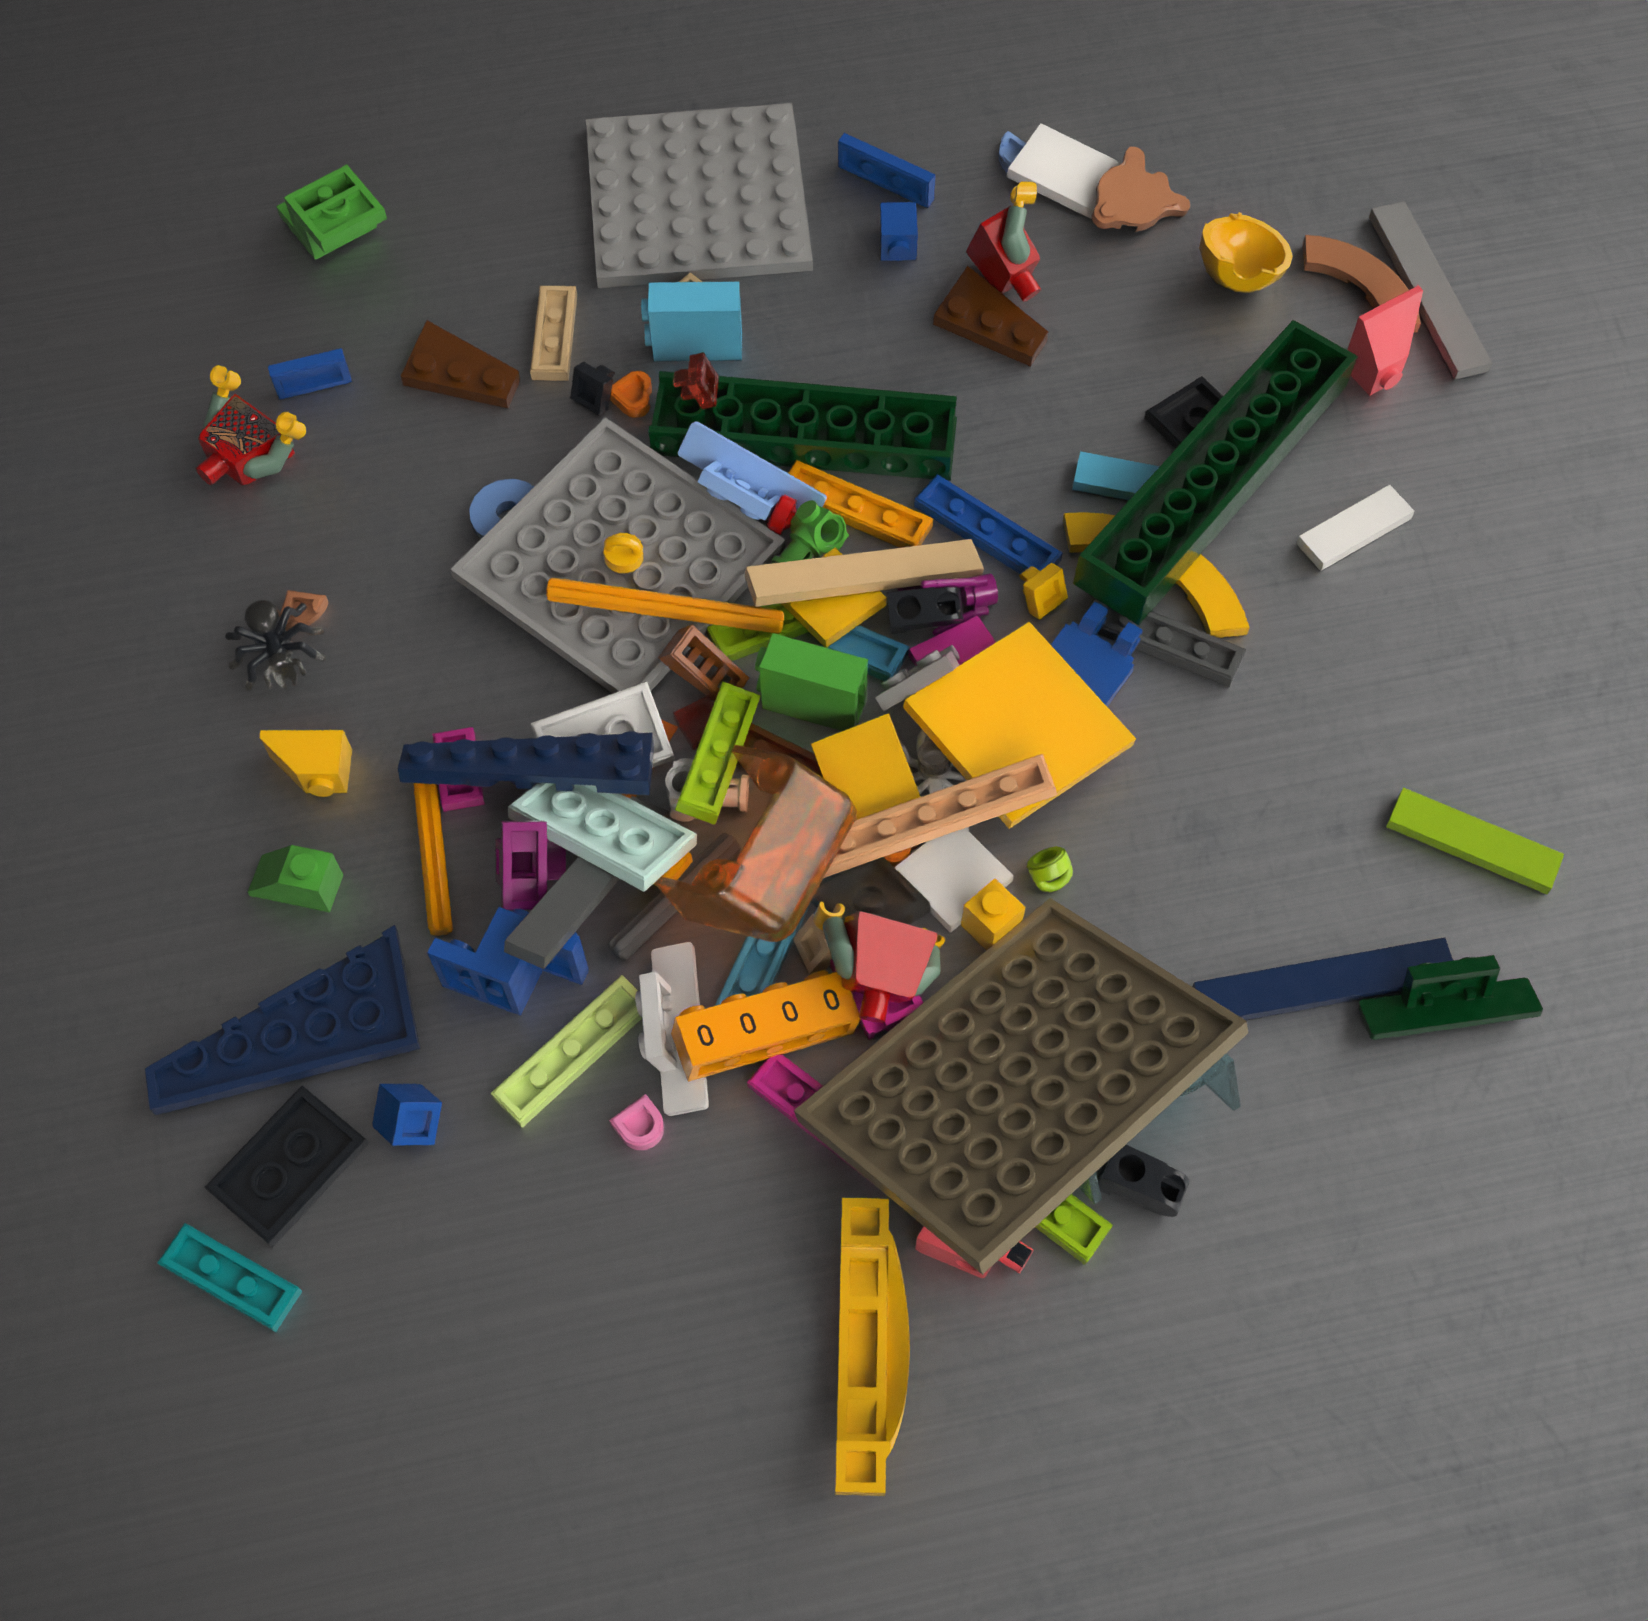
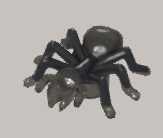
M255 601L245 611L244 619L250 630L236 626L234 633H226L225 638L227 640H240L244 636L255 642L252 645L236 648L235 659L229 663L231 670L242 664L244 654L261 652L259 656L247 665L248 680L245 684L247 691L252 690L257 680L256 668L266 660L269 663L268 668L263 673V677L269 690L273 688L270 679L271 674L276 683L285 690L288 689L286 684L287 678L291 680L294 686L297 685V672L294 665H297L302 676L307 675L300 659L290 657L293 650H301L310 658L322 662L326 660L325 654L315 651L305 642H293L291 639L299 632L312 636L323 634L324 630L322 627L311 628L304 623H297L288 631L285 629L289 617L300 616L307 609V604L301 603L296 609L286 606L281 614L271 601Z

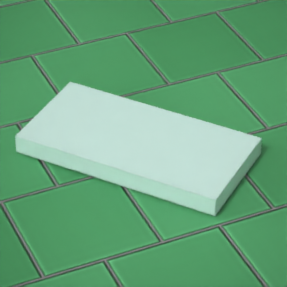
M537 783L532 789L508 806V818L511 820L546 821L548 840L643 892L697 845L696 833L622 794L597 793L596 786L574 785L573 791H558L554 783Z

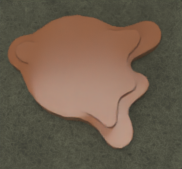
M1129 147L1124 154L1122 164L1110 168L1101 177L1096 187L1097 199L1091 217L1093 223L1101 229H1120L1123 224L1137 227L1135 232L1154 226L1163 217L1185 216L1190 209V201L1185 196L1171 191L1168 177L1165 173L1160 171L1154 174L1146 172L1144 152L1140 148Z

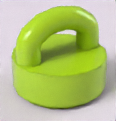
M1058 846L1039 851L1029 859L1026 866L1036 886L1043 892L1060 890L1069 883L1073 875V868L1066 850Z

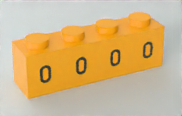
M823 970L808 975L799 983L788 985L786 982H779L766 987L762 993L747 997L743 993L735 994L724 999L720 1005L706 1009L703 1005H697L683 1010L679 1016L675 1017L671 1035L687 1081H693L769 1059L779 1054H786L854 1034L861 1018H859V1011L851 991L842 987V977L837 972L829 974L828 971Z

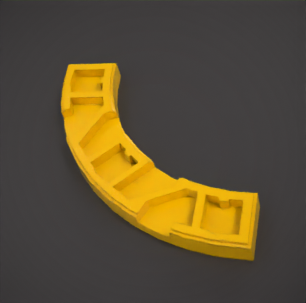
M1090 512L1064 513L1063 526L1069 553L1083 552L1115 515ZM1200 554L1176 584L1188 595L1187 599L1198 613L1207 634L1217 638L1247 635L1250 627L1244 609L1235 592L1215 566Z

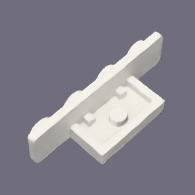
M684 942L656 948L651 951L652 972L639 975L640 991H637L635 995L637 1011L640 1017L643 1018V1032L639 1033L638 1037L639 1049L642 1057L647 1059L661 1073L663 1111L668 1116L705 1110L709 1107L706 1077L687 1081L671 1035L675 1017L679 1016L683 1010L689 1007L700 1005L695 947L691 942Z

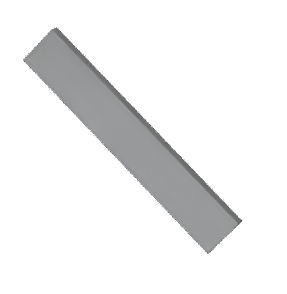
M1402 201L1371 208L1369 219L1402 281L1409 290L1418 285L1423 290L1419 313L1454 380L1489 372L1493 363L1406 202Z

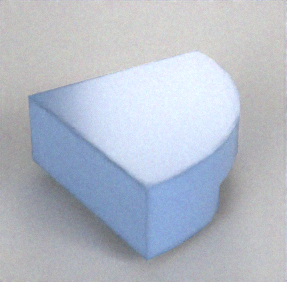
M1009 131L1002 137L999 147V162L1006 173L1009 166L1026 144Z

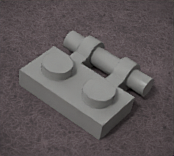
M951 645L941 652L934 650L916 662L917 666L909 671L904 668L882 682L881 685L884 691L875 698L883 712L956 669L960 665L957 661L960 659L956 648Z

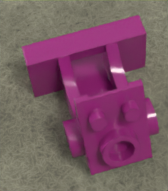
M501 821V838L495 839L496 882L501 886V908L506 910H514L516 908L532 910L547 893V880H559L566 872V849L547 839L546 821Z

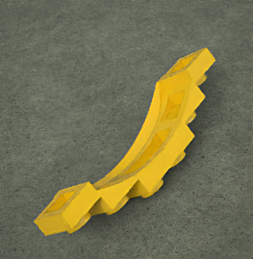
M842 1198L835 1495L885 1496L886 1458L890 1454L899 1433L908 1388L910 1332L905 1285L897 1247L889 1230V1199Z

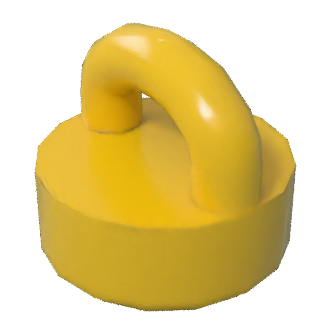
M618 533L607 537L604 541V560L606 565L617 573H630L638 569L643 562V545L635 535L629 533Z

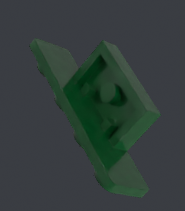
M1489 955L1410 966L1407 968L1401 995L1361 1000L1358 1010L1369 1037L1372 1040L1540 1017L1543 1007L1528 978L1497 981L1500 966L1495 956Z

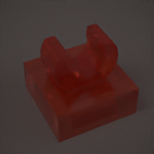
M704 352L690 355L689 368L674 372L673 385L674 387L682 386V399L691 400L695 398L702 409L716 407L719 375Z

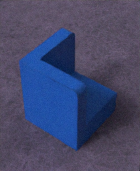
M379 1084L372 1126L392 1146L435 1145L442 1102L421 1084Z

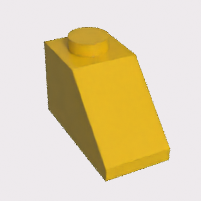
M260 730L259 738L269 757L305 793H311L319 797H328L333 795V793H347L352 748L344 730Z

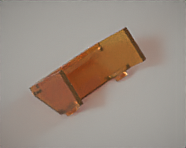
M735 745L731 752L758 789L773 794L771 800L736 861L715 859L708 862L699 870L692 884L660 877L655 882V885L687 921L769 942H778L790 936L799 924L857 816V809L845 792L791 756Z

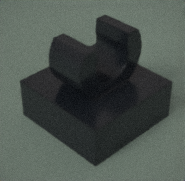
M583 361L574 367L570 398L594 413L601 415L609 409L613 383L612 377L615 375V372L604 365L594 368Z

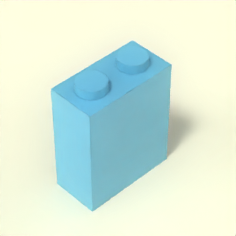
M739 282L649 283L648 298H642L641 313L642 321L649 322L645 323L644 328L645 346H652L654 361L742 360V318Z

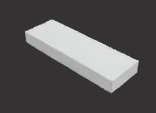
M1388 485L1298 537L1296 544L1315 566L1322 571L1412 519L1415 511L1391 485Z

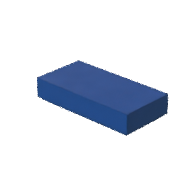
M342 348L268 366L269 374L279 400L352 382Z

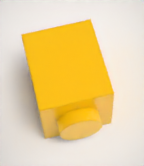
M994 878L964 904L961 926L987 951L1023 921L1026 907Z

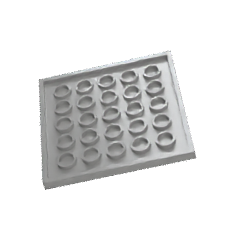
M792 103L586 119L598 288L646 285L654 282H679L689 273H692L700 280L813 271V258Z
M605 417L450 570L452 578L611 693H616L644 682H648L651 691L671 670L658 657L676 632L693 624L704 635L707 632V627L713 624L549 601L546 595L549 579L560 578L734 603L748 588L745 579L746 567L770 564L775 555L778 556L785 548V539L757 520L743 514L738 507L728 500H720L711 496L707 492V487L698 483L697 479ZM618 533L635 535L643 545V562L641 566L630 573L612 571L604 560V541L607 537ZM686 646L682 654L685 655L690 650V647Z

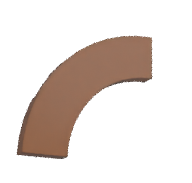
M1305 235L1303 241L1304 271L1326 274L1347 284L1353 282L1366 293L1365 298L1373 309L1409 290L1391 268L1363 249L1332 238ZM1419 312L1414 328L1415 333H1418L1421 325Z

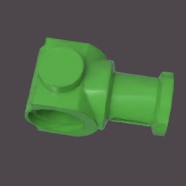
M813 500L803 503L791 519V533L789 535L792 541L780 556L775 555L771 564L821 558L824 553H828L835 547L839 550L849 536L844 519L840 515L818 506Z

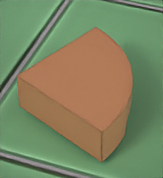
M288 590L280 613L282 614L286 606L296 609L301 603L305 604L306 608L300 616L289 617L285 628L286 631L297 623H304L309 626L318 620L329 604L326 595Z

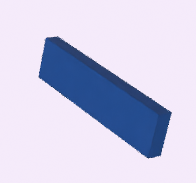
M938 474L914 499L915 508L965 540L972 539L976 547L1019 574L1031 566L1041 571L1050 563L1058 565L1062 560L1063 553Z

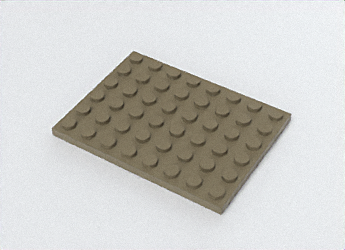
M1049 898L796 1108L794 1112L800 1124L983 1275L1248 1034L1247 1021L1052 898Z

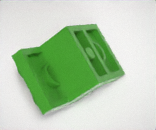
M348 165L284 197L285 202L276 206L281 219L315 260L377 228V224L387 219L384 207Z

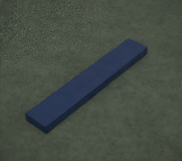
M1444 937L1194 982L1192 987L1244 1020L1400 993L1408 967L1417 966L1421 963L1453 961Z

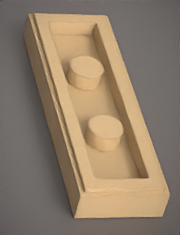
M540 286L530 368L532 380L569 381L577 303L576 286Z

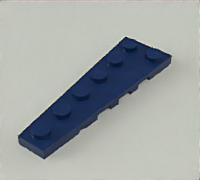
M628 731L622 734L609 735L587 733L568 737L545 735L526 739L503 737L497 740L485 741L462 739L443 743L420 741L403 745L397 769L400 782L465 784L469 786L491 787L499 781H510L519 789H532L535 783H554L558 791H573L574 785L596 786L597 793L650 795L654 753L653 732L638 733Z

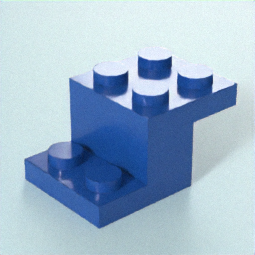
M498 907L476 952L470 945L462 941L451 939L448 943L434 938L427 952L442 987L521 1016L543 971L583 985L589 968L580 936L576 932L545 969L505 953V940L529 914V912L517 908L512 912Z

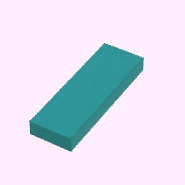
M186 1223L183 1224L157 1262L164 1269L274 1332H277L303 1292L294 1284Z

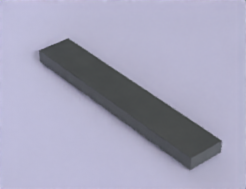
M634 796L630 798L666 818L669 816V811ZM578 857L507 937L504 944V952L545 969L619 881V878Z

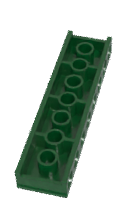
M659 371V387L652 424L649 425L648 431L650 448L662 456L680 457L678 451L691 423L697 421L774 466L792 467L796 460L819 470L933 479L938 474L951 481L957 417L955 416L957 396Z

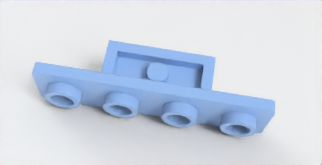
M697 421L691 423L678 451V455L703 470L698 483L707 487V492L711 496L735 503L740 506L743 514L752 519L767 520L772 515L780 497L784 496V494L797 500V510L803 503L810 500L823 507L827 499L824 493Z

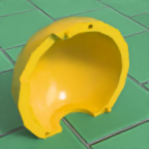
M1240 212L1238 214L1230 213L1228 217L1215 218L1208 224L1205 223L1199 246L1203 263L1209 276L1217 284L1234 292L1251 293L1268 287L1284 275L1290 267L1293 257L1288 242L1278 231L1265 222L1242 215Z

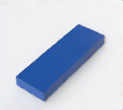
M846 133L838 140L839 168L916 202L923 207L928 208L934 201L935 174Z

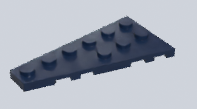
M393 925L381 932L382 937L362 948L359 945L346 952L347 957L325 970L319 968L259 1002L258 1005L260 1007L239 1019L235 1016L221 1024L222 1029L199 1042L193 1040L146 1067L145 1075L151 1112L154 1115H159L421 1049L399 933L396 926Z

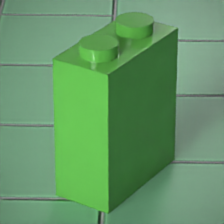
M773 633L768 647L760 648L755 663V670L760 672L756 690L761 692L762 709L840 731L857 726L867 702L868 659Z

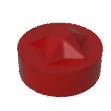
M786 494L780 497L767 525L771 531L781 535L784 530L791 528V519L797 512V500Z

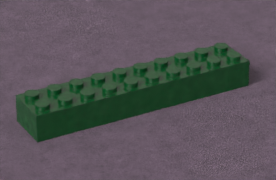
M1292 320L1079 555L1073 584L1139 626L1346 388L1358 356L1299 322Z

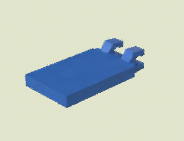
M1094 601L1084 614L1080 624L1074 621L1070 625L1065 624L1051 643V646L1108 707L1134 670V664H1132L1134 658L1131 654L1140 643L1141 638L1139 637L1143 630L1128 622L1118 635L1114 645L1097 636L1106 623L1107 618L1105 616L1108 613V609Z

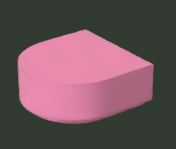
M646 1094L609 1120L610 1125L622 1141L634 1150H648L659 1143L664 1133L662 1115Z

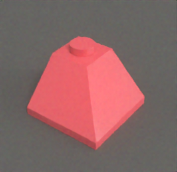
M1419 285L1358 317L1347 350L1358 356L1351 377L1369 396L1382 389H1391L1403 376L1402 371L1409 355L1423 293Z

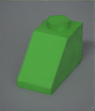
M289 845L261 856L247 893L249 896L330 913L343 878V873L333 853Z

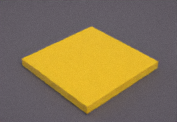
M1030 622L959 665L953 671L905 699L903 708L966 780L1043 753L1058 795L998 816L1008 829L1132 747L1136 740L1132 733Z

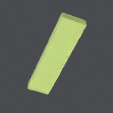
M621 975L491 1092L492 1098L523 1128L642 1019L637 1011L635 995L638 990Z

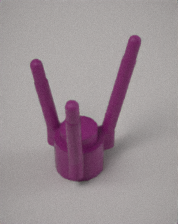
M991 573L968 578L923 580L919 586L897 588V591L934 587V589L945 587L960 588L963 605L972 607V610L963 614V622L976 616L989 615L988 606L998 602V588L995 578ZM963 622L937 627L932 631V634L936 636Z

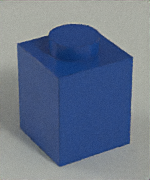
M916 202L880 203L881 261L917 260L918 228Z

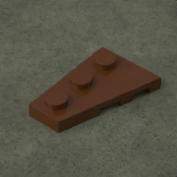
M969 266L965 268L933 317V325L1030 367L1048 340L1049 332Z
M426 320L401 374L403 386L509 409L521 381L517 369Z

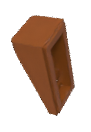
M693 624L679 629L658 657L668 668L714 702L720 689L717 686L726 674L731 677L728 683L743 688L749 680V677ZM686 646L690 647V650L684 656L682 652ZM701 655L704 659L696 667L693 663ZM714 665L717 667V670L709 679L705 675Z

